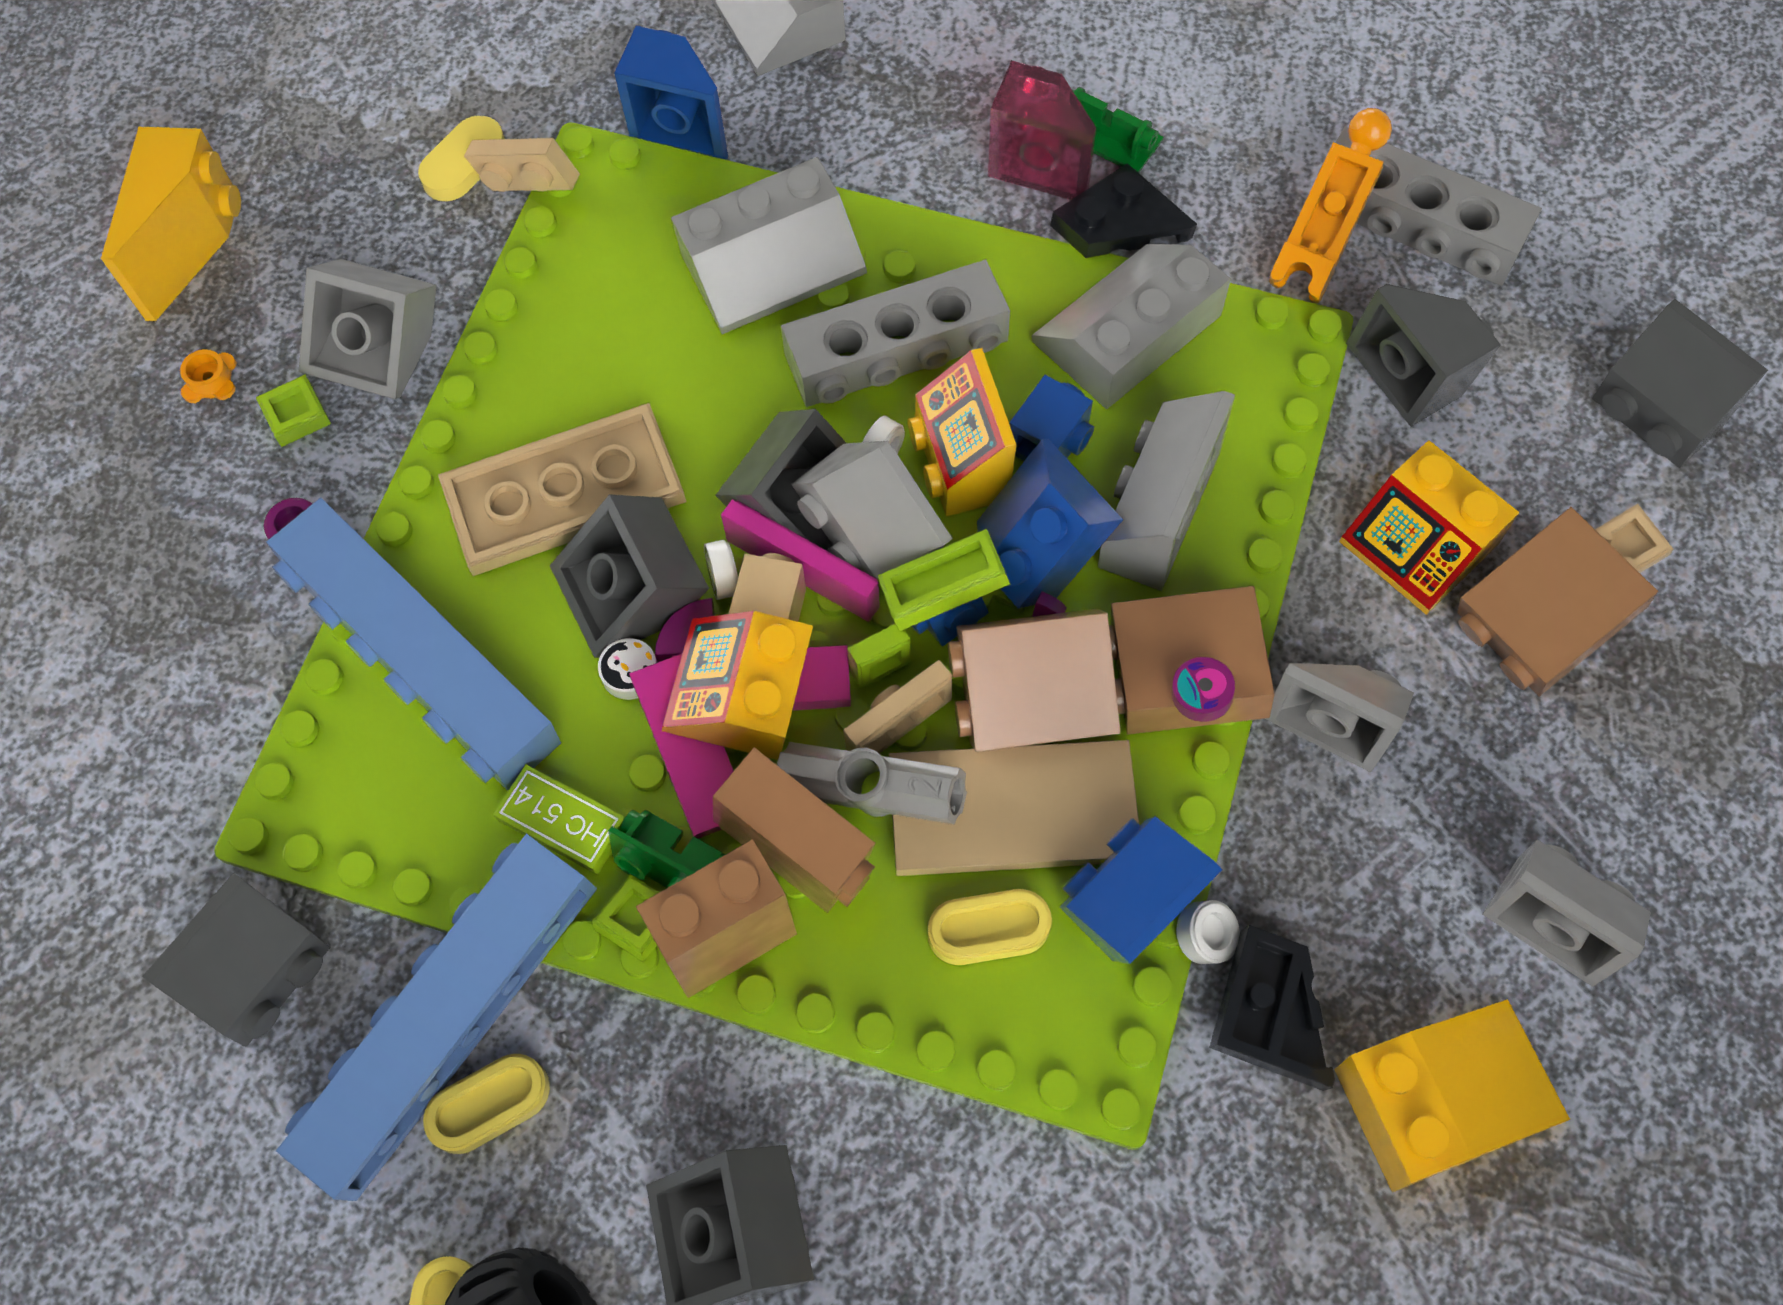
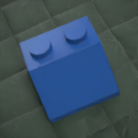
M636 25L614 72L629 136L727 160L728 151L717 87L686 37L665 30H654Z
M1047 438L1039 442L977 520V531L988 530L1010 582V585L1001 588V590L1019 609L1035 605L1041 591L1057 598L1123 519Z
M1156 816L1146 819L1141 825L1134 818L1130 819L1107 842L1106 845L1113 853L1097 869L1088 862L1062 888L1070 897L1060 908L1112 961L1131 964L1223 870L1213 859Z

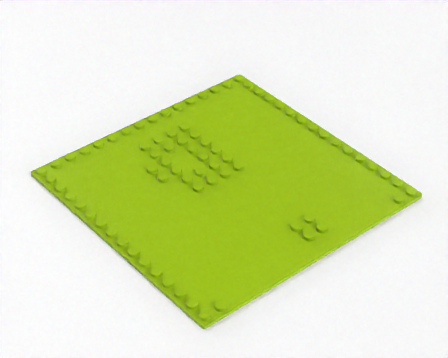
M569 122L561 127L555 141L580 173L573 190H533L530 192L363 538L552 723L561 744L534 769L625 817L631 810L639 813L648 810L683 830V837L674 848V851L681 854L693 835L639 699H620L611 695L606 690L598 673L599 658H594L550 568L551 563L567 544L472 576L467 566L438 474L649 403L686 498L685 503L667 509L709 587L699 600L712 598L715 616L729 614L733 597L716 600L705 559V543L723 539L728 542L721 518V513L726 506L715 495L776 415L784 411L816 409L846 443L863 442L871 426L880 417L887 416L904 427L905 436L897 455L953 538L943 546L945 547L977 533V520L988 506L946 517L940 497L931 499L928 493L923 473V466L928 465L924 450L915 451L908 428V419L915 417V394L963 356L949 360L945 365L937 369H921L900 376L894 382L885 386H870L848 393L844 398L833 403L821 402L806 407L785 357L781 325L986 259L1010 309L1008 341L1000 343L993 350L984 353L1008 422L1012 420L1044 375L1060 383L1072 384L1080 389L1085 397L1093 401L1089 424L1094 426V431L1084 450L1078 456L1071 453L1067 459L1114 510H1116L1120 499L1114 497V491L1120 474L1125 465L1134 468L1140 456V453L1134 451L1140 429L1145 420L1155 422L1163 402L1220 391L1235 394L1220 455L1163 590L1159 591L1098 568L1100 547L1057 597L1067 607L1065 612L1098 608L1108 613V622L1111 625V603L1254 586L1267 657L1269 658L1347 349L1346 342L1350 337L1354 319L1349 312L1230 283L1221 316L1112 406L1105 409L1031 340L1032 335L1125 262L1128 259L1127 257L1109 253L1085 258L1069 243L836 187L864 259L867 273L722 334L682 258L671 217L770 177L778 172ZM943 320V322H955L954 320ZM894 336V337H891V338H892V339H903V338H905V337H903V336ZM846 352V353H842V354H839V355H840V356H851V355H853V354H855V353ZM1016 456L1013 475L1024 462ZM729 543L739 577L744 554L749 553ZM879 579L877 581L880 607L870 622L806 587L798 622L813 625L808 647L843 645L850 647L895 624ZM323 622L214 849L215 855L226 864L448 933L454 926L452 918L459 905L469 895L473 893L479 894L494 875L492 868L501 852L512 843L518 844L525 836L499 822L493 816V813L508 791L494 777L487 783H484L462 760L461 756L467 750L455 738L445 744L423 721L422 717L428 711L416 699L409 705H406L383 680L390 673L378 661L369 667L355 654L346 643V640L352 634L341 623L332 630ZM912 626L906 628L905 630L910 637L911 661L909 664L860 688L849 669L851 706L793 710L782 752L787 748L789 742L846 750L843 730L870 711L872 702L885 689L893 685H899L901 688L938 660L944 665L949 657L948 643L942 647L928 629L919 635ZM661 631L641 640L653 650L654 654L656 642ZM955 637V638H954L953 640H951V641H957L958 638ZM1113 660L1114 678L1118 679L1116 660ZM952 691V700L881 752L880 755L889 757V753L974 749L970 744L969 736L959 737L957 729L955 701L965 700L964 696ZM1118 714L1120 734L1034 744L1047 745L1129 740L1139 824L1141 825L1146 819L1156 816L1217 863L1253 720L1127 735L1124 714ZM724 747L733 770L749 754L748 752ZM768 758L777 765L778 760ZM880 771L870 774L864 780L862 794L872 791L877 786L880 779ZM827 804L876 843L868 859L875 866L869 875L870 879L848 907L838 900L831 910L826 913L771 869L786 895L797 935L688 998L658 946L642 962L594 930L592 920L629 876L616 865L612 853L600 873L596 875L547 848L588 879L597 890L541 961L543 964L1131 1150L1141 1148L1146 1142L1192 961L1182 952L1178 943L1177 922L1180 914L1131 964L1112 961L1060 908L1070 897L1062 888L1084 865L896 876L892 814L874 817L857 808ZM724 830L699 839L725 854L742 846ZM1101 864L1092 866L1097 869ZM647 876L644 880H641L659 893L666 889L665 886ZM1212 881L1189 904L1207 901ZM1013 889H1026L1041 896L1049 906L1052 924L1048 938L1038 950L1030 954L966 965H953L938 958L928 942L929 919L933 911L948 900Z

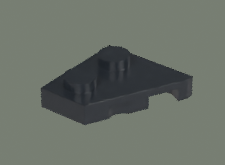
M1127 163L1053 211L1050 226L1085 258L1109 254L1118 249L1138 250L1146 244H1150V240L1154 238L1175 235L1178 243L1187 242L1193 238L1197 223Z
M1252 925L1241 929L1209 1048L1325 1091L1333 1088L1335 1076L1333 1067H1326L1319 1034V1029L1324 1027L1320 1003L1312 991L1314 973L1307 946Z

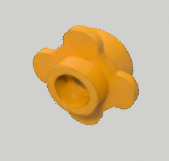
M208 349L197 350L189 354L183 360L180 367V375L186 383L180 391L184 400L189 403H197L202 398H217L219 400L230 398L236 389L231 381L232 370L237 365L234 357L226 352L218 354Z

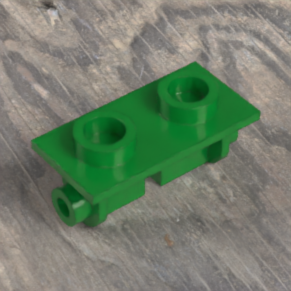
M1078 87L1076 90L1067 88L1064 91L1059 103V107L1063 108L1064 111L1050 128V132L1122 167L1128 163L1138 173H1140L1164 138L1158 134L1159 131L1152 128L1151 121L1147 119L1143 121L1118 108L1112 112L1107 109L1108 103L1087 94L1085 89Z
M631 810L621 825V831L613 826L608 830L612 857L616 865L628 875L631 874L639 880H644L647 876L665 886L666 889L726 855L694 836L682 853L679 854L674 851V848L683 837V830L648 810H644L642 813Z

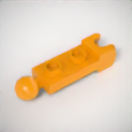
M1367 108L1358 112L1352 118L1348 128L1349 139L1352 142L1350 148L1333 142L1287 242L1284 243L1271 271L1269 282L1273 287L1282 288L1291 274L1296 271H1305L1312 277L1308 286L1310 302L1317 304L1322 300L1335 272V267L1383 169V161L1370 157L1372 151L1378 150L1387 143L1392 133L1391 120L1380 109Z

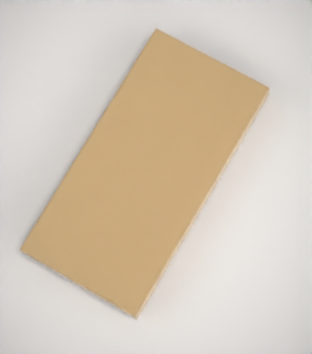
M649 403L438 474L464 557L472 576L569 543L609 494L662 497L667 508L686 502L684 491Z
M1129 740L1029 745L976 752L974 749L889 753V757L957 767L966 773L965 787L967 794L964 808L954 825L892 814L896 876L1086 865L1088 862L1091 865H1099L1113 853L1106 845L1107 842L1130 819L1134 818L1139 823Z

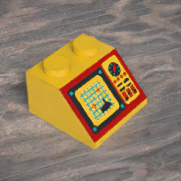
M974 349L915 394V417L908 419V428L915 451L924 450L928 465L923 466L928 493L931 499L940 497L946 517L989 506L1012 478L1014 471L1016 442L983 349Z
M1428 440L1388 478L1341 536L1339 542L1427 615L1500 544L1520 512L1433 442Z
M757 611L693 618L664 718L662 731L748 753L755 747L766 757L778 760L786 738L813 625Z

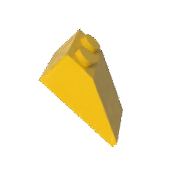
M139 126L101 260L145 321H157L229 238L233 219L239 215L241 210L239 189L232 184L222 166L219 154L213 151L201 129Z
M1508 999L1410 1031L1352 1054L1334 1069L1392 1193L1570 1120Z

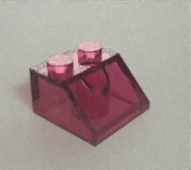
M1011 60L991 106L988 177L1072 200L1089 188L1096 126L1061 73Z

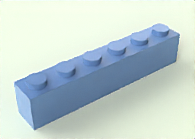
M319 498L266 541L279 559V562L272 566L277 575L295 593L305 587L315 597L309 603V606L329 628L333 630L341 623L352 634L346 640V643L355 654L369 667L378 661L390 673L383 680L406 705H409L416 699L428 711L422 717L423 721L445 744L455 738L467 750L461 756L462 760L484 783H487L494 777L508 791L525 764L535 768L561 744L552 723L322 498Z
M528 834L518 844L512 843L501 852L493 865L492 873L494 875L479 894L473 893L469 895L459 905L452 918L454 926L439 945L433 944L429 946L418 957L411 970L413 978L398 997L396 995L391 996L381 1004L370 1021L372 1030L356 1049H349L334 1063L328 1074L330 1083L315 1102L311 1101L303 1105L288 1122L285 1133L288 1136L276 1152L334 1200L357 1201L423 1116L430 1100L443 1090L597 890L582 874Z

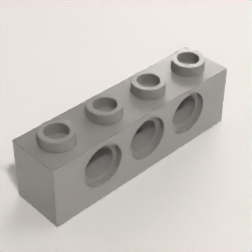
M1345 126L1335 143L1350 148L1352 142L1349 139V127ZM1386 143L1378 150L1372 151L1370 157L1383 161V169L1357 224L1379 236L1388 237L1414 248L1428 257L1437 258L1463 269L1477 278L1486 279L1503 286L1542 208Z
M985 259L781 325L784 353L805 406L809 407L821 402L833 403L844 398L848 393L870 386H885L894 382L900 376L921 369H937L945 365L949 360L964 356L974 349L982 348L984 353L993 350L1000 343L1008 341L1010 309ZM943 320H954L955 322H943ZM894 336H903V337H905V338H903V339H892L891 337H894ZM846 352L855 353V354H853V355H851V356H840V355H839V354L846 353Z

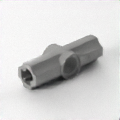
M789 742L787 748L780 752L777 766L824 803L857 808L874 817L893 814L954 825L957 817L963 812L967 794L965 787L966 773L961 768L881 756L877 751L869 748H856L846 751ZM880 771V779L877 786L872 791L862 794L864 780L870 774Z

